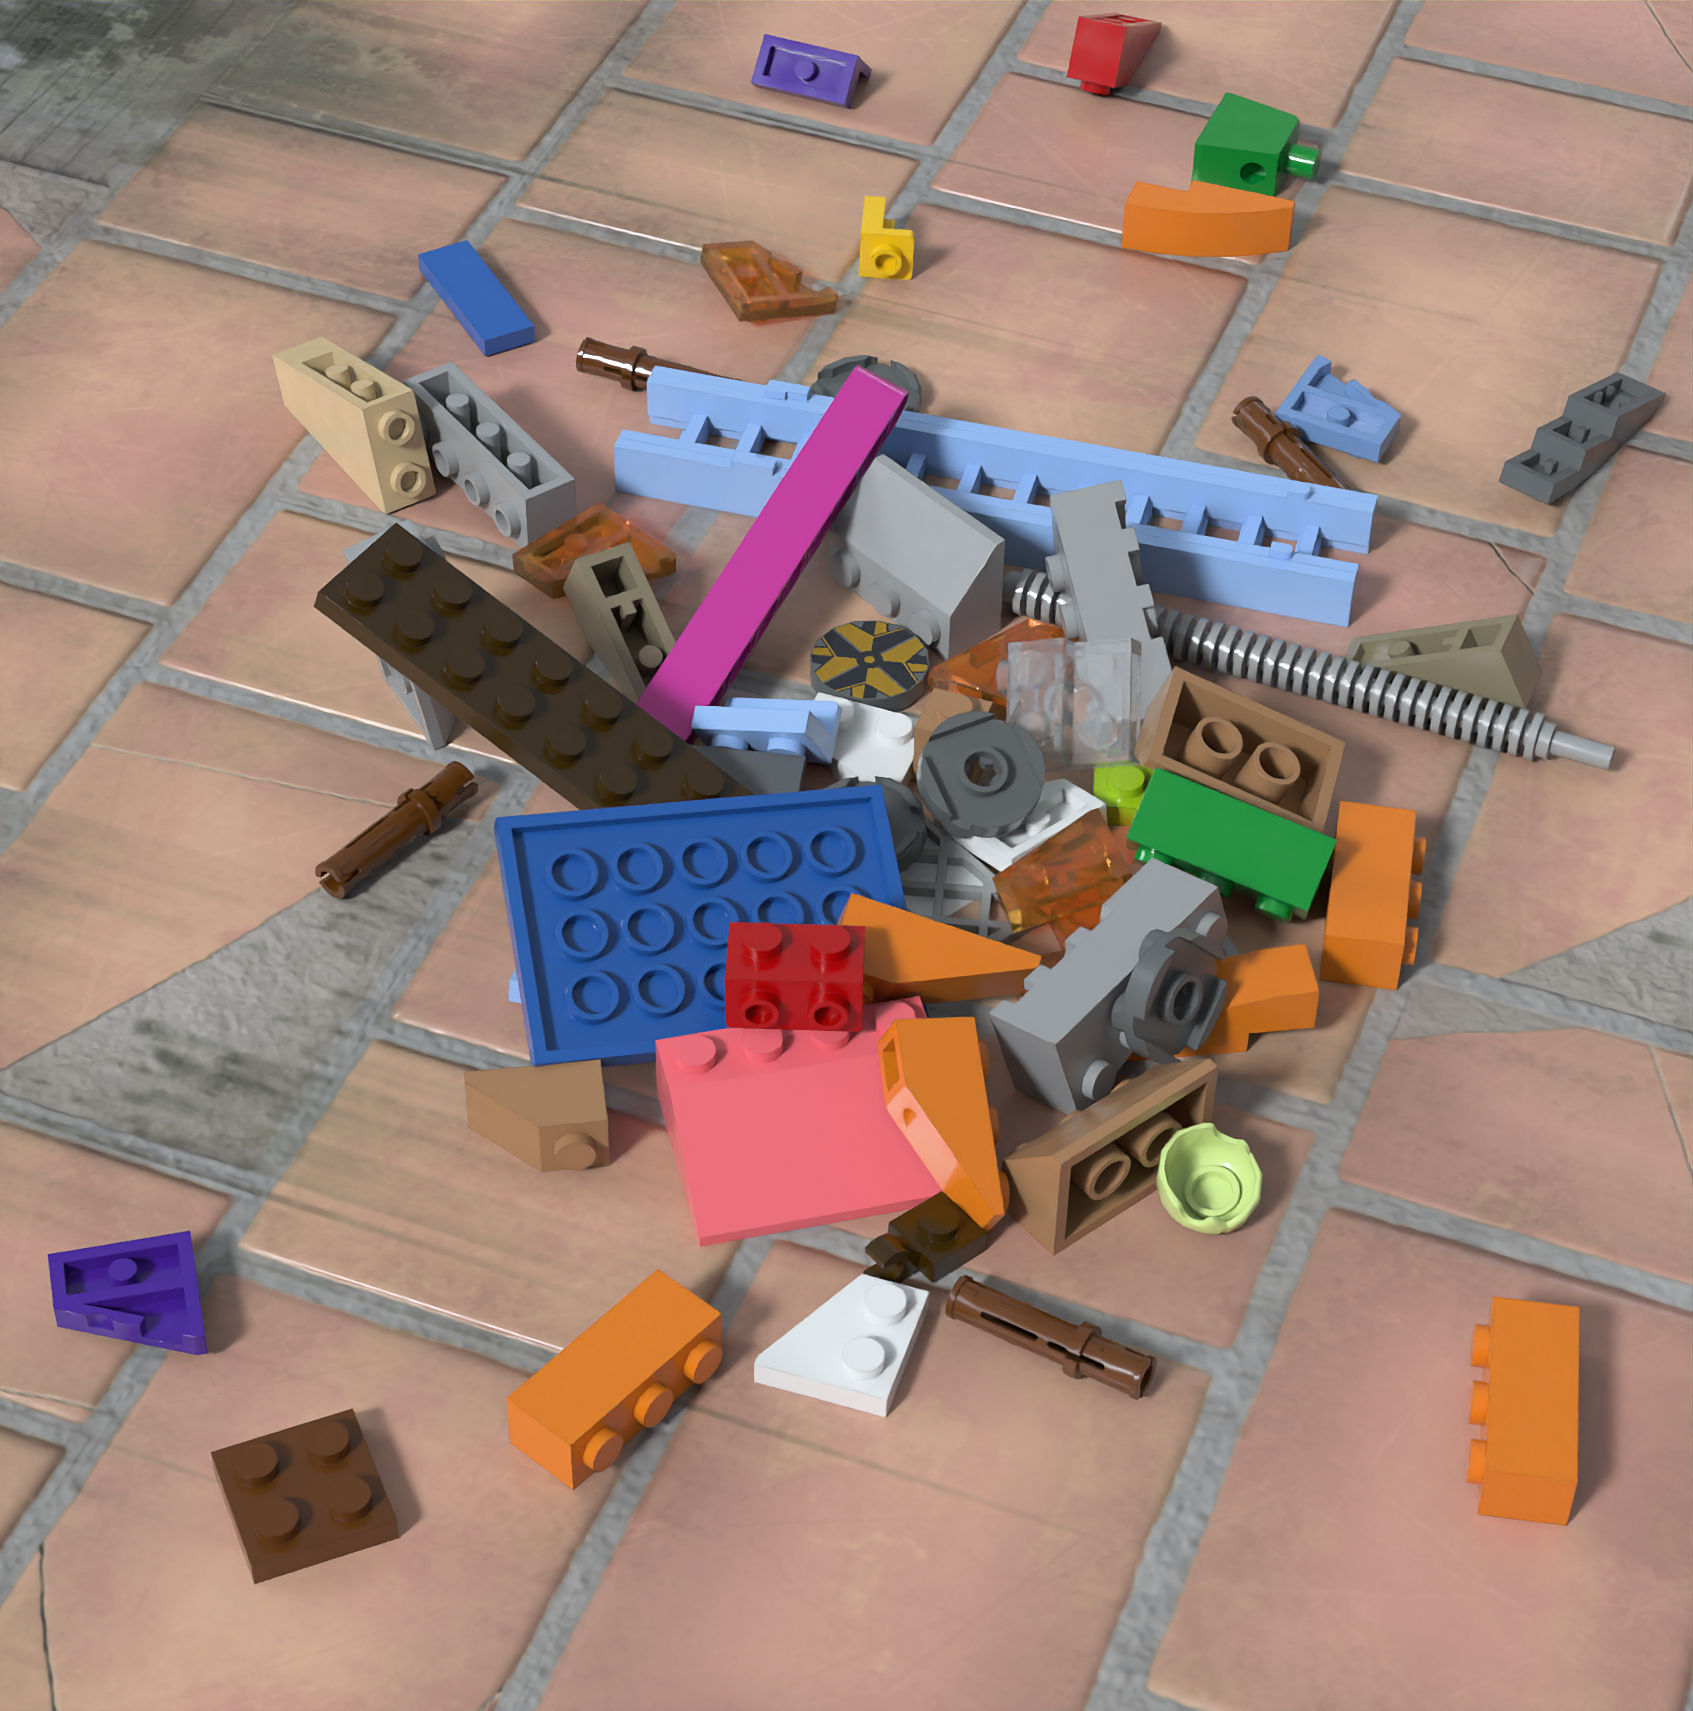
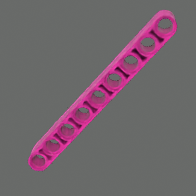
M859 365L853 369L636 705L686 743L693 745L698 738L691 730L695 706L719 705L892 432L907 403L909 391Z

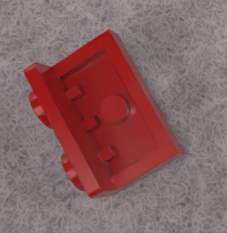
M729 922L725 970L726 1025L730 1028L860 1031L863 1022L865 926Z

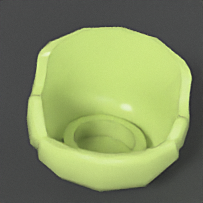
M1202 1122L1178 1130L1161 1150L1156 1186L1162 1206L1176 1222L1199 1233L1218 1235L1220 1233H1229L1243 1226L1258 1207L1261 1198L1263 1173L1245 1140L1235 1139L1219 1132L1213 1123Z

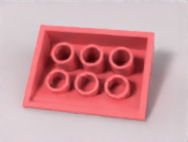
M920 996L863 1005L862 1029L858 1032L725 1028L655 1040L657 1097L700 1247L909 1210L942 1191L886 1109L876 1044L895 1019L927 1018Z

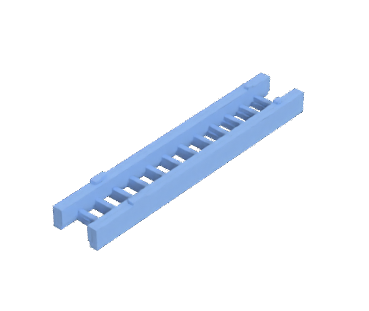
M654 366L647 380V416H649V423L683 429L679 439L622 429L614 445L615 491L757 518L834 398L811 394L810 386L770 379L767 385ZM903 410L898 422L876 455L878 457L885 454L923 482L926 474L960 480L957 490L936 486L930 487L1005 539L1004 564L1046 572L1045 557L1055 555L1051 507L1033 504L1036 495L1050 496L1122 480L1127 499L1125 504V510H1127L1126 528L1134 527L1140 548L1138 555L1142 568L1143 585L1149 584L1151 591L1347 628L1352 614L1359 564L1319 557L1322 546L1368 554L1378 495L906 410ZM709 435L740 440L736 450L705 444ZM765 440L797 445L791 460L759 454ZM981 484L1016 490L1013 501L978 494ZM1152 515L1184 521L1181 531L1149 526ZM1208 526L1240 531L1237 542L1205 535ZM1269 536L1296 541L1295 552H1293L1291 545L1272 541L1270 548L1262 546L1264 538Z

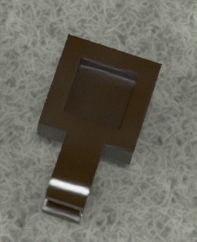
M941 1191L890 1221L888 1233L878 1236L865 1247V1253L876 1264L864 1270L863 1274L900 1284L908 1276L919 1270L933 1283L985 1252L987 1232Z

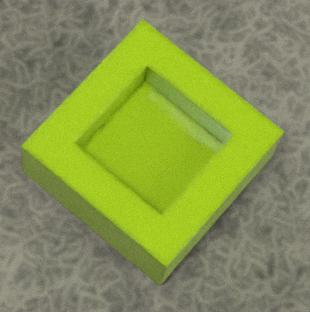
M1095 763L1093 796L1106 803L1108 823L1106 825L1131 826L1154 772L1153 770L1144 766Z

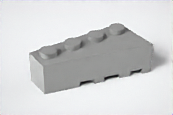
M1122 480L1050 495L1055 555L1045 557L1046 570L1052 592L1063 590L1066 601L1065 604L1059 605L1060 619L1066 640L1076 638L1080 652L1073 653L1074 668L1080 689L1091 687L1094 697L1093 702L1087 703L1092 733L1095 739L1105 737L1111 760L1134 755L1147 708L1172 672L1163 637L1153 639V636L1158 635L1155 605L1149 584L1143 585V574L1138 555L1140 548L1134 527L1126 528L1125 504L1127 499Z
M1151 858L1102 905L1100 923L1093 930L1080 926L1065 940L1066 952L1061 961L1052 969L1040 964L1024 979V989L1028 990V992L1017 1003L1013 1004L1003 999L989 1012L1016 1090L1067 1115L1076 1110L1083 1111L1093 1105L1095 1101L1098 1102L1107 1096L1114 1084L1116 1073L1133 1052L1126 1042L1124 1032L1113 1027L1111 1016L1115 1001L1126 991L1132 972L1139 961V949L1143 939L1154 929L1170 932L1177 928H1186L1213 938L1221 945L1228 924L1218 886Z

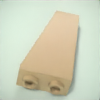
M322 336L272 354L284 406L382 512L388 514L436 495L414 391Z

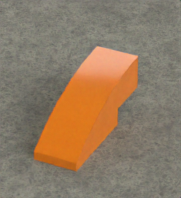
M1196 180L1192 181L1188 191L1136 181L1124 205L1121 248L1188 257H1236L1288 251L1291 245L1296 201Z
M1306 944L1267 948L1225 957L1226 962L1217 959V977L1227 981L1226 997L1217 1023L1207 1040L1196 1051L1185 1047L1174 1057L1247 1052L1249 1033L1314 1028L1320 991ZM1132 1052L1125 1062L1149 1059Z

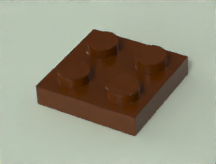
M353 1408L211 1452L213 1470L254 1584L399 1538L397 1519Z

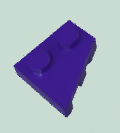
M190 1231L48 1254L53 1309L57 1327L193 1355L208 1354Z

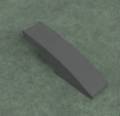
M1616 372L1569 395L1563 415L1537 428L1531 449L1505 461L1499 482L1547 505L1577 487L1622 448L1661 406L1666 393Z

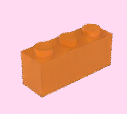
M1340 801L1335 832L1337 842L1332 856L1319 980L1397 990L1401 964L1414 965L1418 927L1406 926L1407 919H1418L1422 882L1412 881L1410 878L1411 874H1422L1426 846L1425 837L1414 836L1416 810Z
M657 1269L506 1398L510 1443L574 1490L593 1472L599 1473L611 1466L620 1454L622 1447L644 1427L651 1428L657 1425L666 1416L672 1403L694 1383L701 1384L714 1374L723 1356L722 1313Z
M1493 1296L1487 1325L1474 1324L1470 1348V1367L1482 1368V1381L1472 1380L1468 1424L1480 1425V1440L1470 1439L1465 1480L1466 1483L1478 1484L1477 1515L1567 1526L1578 1483L1580 1307Z

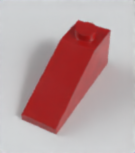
M1116 12L1079 16L1066 77L1081 80V90L1104 95L1110 94L1111 87L1127 86L1159 35L1162 22Z

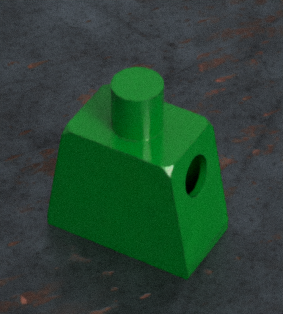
M1226 92L1195 142L1191 183L1193 180L1253 193L1276 196L1288 174L1314 180L1320 167L1322 150L1298 144L1300 121L1296 115Z

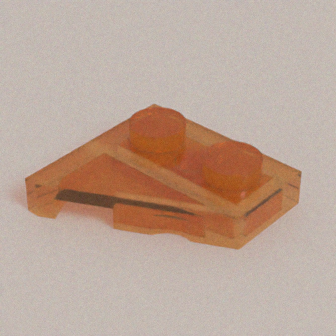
M598 502L513 553V572L551 599L567 597L563 586L575 559L630 542L647 580L670 576L676 572V553Z
M1096 808L1082 815L992 879L998 901L1012 932L1015 933L1104 904L1132 878V874L1099 808Z

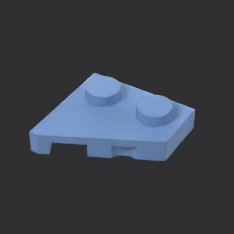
M1317 355L1277 409L1275 416L1282 422L1288 421L1298 429L1300 439L1303 441L1318 443L1346 452L1353 457L1378 463L1399 433L1402 414L1386 402L1375 399L1371 396L1369 390L1355 379L1347 382V385H1345L1330 373L1332 362L1324 356Z

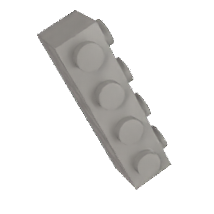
M452 361L403 381L404 385L414 391L428 456L434 461L436 468L443 476H449L464 491L467 499L473 506H480L495 521L497 528L503 536L511 537L529 555L578 533L575 478Z

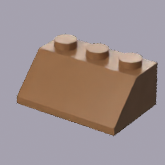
M1175 666L1147 708L1134 755L1144 767L1153 771L1155 767L1323 834L1346 742Z
M1209 1058L1156 1065L1135 1079H1126L1120 1082L1109 1095L1083 1111L1076 1110L1068 1114L1057 1127L1036 1140L1024 1142L1016 1146L1002 1160L1001 1171H1004L1007 1176L1010 1193L1006 1212L1054 1256L1158 1190L1156 1178L1161 1150L1178 1130L1202 1122L1212 1123L1219 1066Z

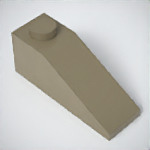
M630 542L575 559L563 589L587 642L625 696L637 704L676 642Z
M1518 614L1354 637L1344 656L1347 659L1346 670L1352 660L1362 663L1361 675L1365 666L1369 664L1377 667L1376 679L1382 669L1392 671L1391 683L1397 673L1407 675L1406 688H1408L1413 677L1423 680L1422 692L1428 682L1438 684L1437 697L1443 686L1454 689L1452 701H1454L1459 690L1469 693L1468 705H1470L1474 695L1484 697L1483 710H1485L1490 699L1499 701L1500 708L1498 714H1501L1506 703L1514 705L1515 712L1521 708L1526 709L1542 674Z

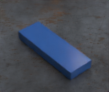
M468 240L418 254L419 270L485 356L535 342L534 325Z

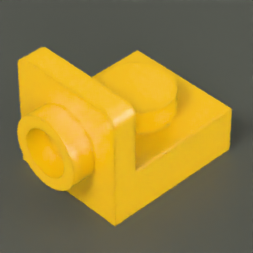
M865 196L860 239L859 277L910 280L913 271L914 231L895 229V219L885 218L886 197Z

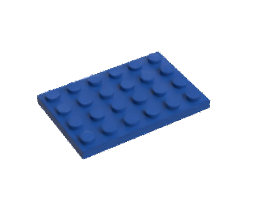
M882 784L496 817L493 828L531 1066L534 1065L535 1067L599 1059L601 1067L656 1062L655 1040L730 1028L726 1025L725 970L729 922L837 925L851 893L907 911ZM923 1005L926 1016L929 1018L927 1006Z

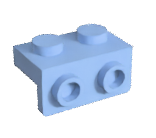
M730 697L725 701L724 707L695 706L691 730L709 747L806 756V762L831 763L842 709L835 701Z

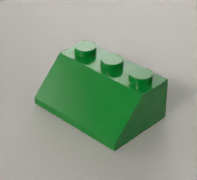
M1157 767L1154 769L1126 836V848L1136 851L1133 860L1138 864L1144 866L1151 858L1159 860L1218 886L1221 898L1229 899L1232 891L1256 900L1253 907L1254 910L1284 923H1290L1292 915L1306 920L1332 859L1337 839Z

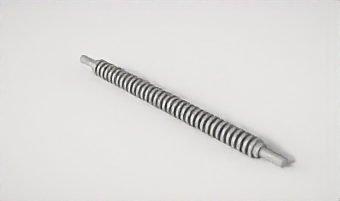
M1025 568L1022 572L1012 570L1008 575L1003 574L1002 603L1012 606L1013 613L1018 615L1026 613L1027 617L1036 620L1041 616L1043 622L1052 624L1055 621L1057 626L1062 627L1059 605L1066 603L1063 590L1052 592L1047 573L1039 572L1036 575L1035 570ZM1157 605L1155 607L1158 635L1153 636V639L1163 637L1168 657L1173 652L1175 660L1183 662L1188 656V663L1196 666L1203 660V667L1213 670L1218 664V671L1224 674H1229L1233 668V676L1242 679L1248 672V680L1256 683L1263 676V684L1273 687L1278 680V689L1288 691L1293 684V693L1301 696L1305 694L1308 688L1309 698L1318 700L1323 693V701L1329 704H1334L1339 695L1338 705L1347 709L1354 699V711L1364 713L1369 704V715L1379 717L1385 707L1384 719L1392 722L1396 720L1400 711V724L1409 726L1414 716H1416L1415 728L1425 730L1431 720L1430 732L1438 735L1441 734L1445 724H1447L1445 736L1448 738L1456 739L1460 729H1462L1461 741L1471 744L1475 734L1478 733L1476 745L1486 748L1492 737L1493 751L1501 753L1506 742H1509L1507 754L1514 757L1519 755L1522 746H1524L1523 759L1533 761L1535 756L1548 759L1549 755L1552 754L1608 771L1611 767L1616 747L1557 731L1558 725L1546 721V714L1537 712L1532 723H1529L1531 711L1525 708L1520 709L1515 719V706L1506 703L1501 714H1498L1500 702L1490 699L1485 710H1483L1484 697L1474 695L1470 705H1468V692L1459 690L1454 701H1452L1454 689L1443 686L1437 697L1438 684L1428 682L1422 692L1423 680L1413 677L1408 688H1406L1408 676L1397 673L1391 683L1392 671L1382 669L1376 679L1377 667L1367 664L1361 675L1362 663L1355 660L1349 663L1346 670L1347 659L1341 656H1336L1331 665L1332 655L1330 653L1322 651L1316 660L1317 651L1306 647L1301 655V645L1291 643L1286 651L1287 645L1284 640L1276 639L1271 646L1272 640L1270 636L1261 634L1257 640L1256 633L1246 630L1242 636V630L1238 627L1231 626L1227 631V625L1224 623L1216 622L1212 627L1210 619L1202 617L1197 623L1195 615L1187 613L1182 617L1181 611L1172 609L1168 613L1167 608Z

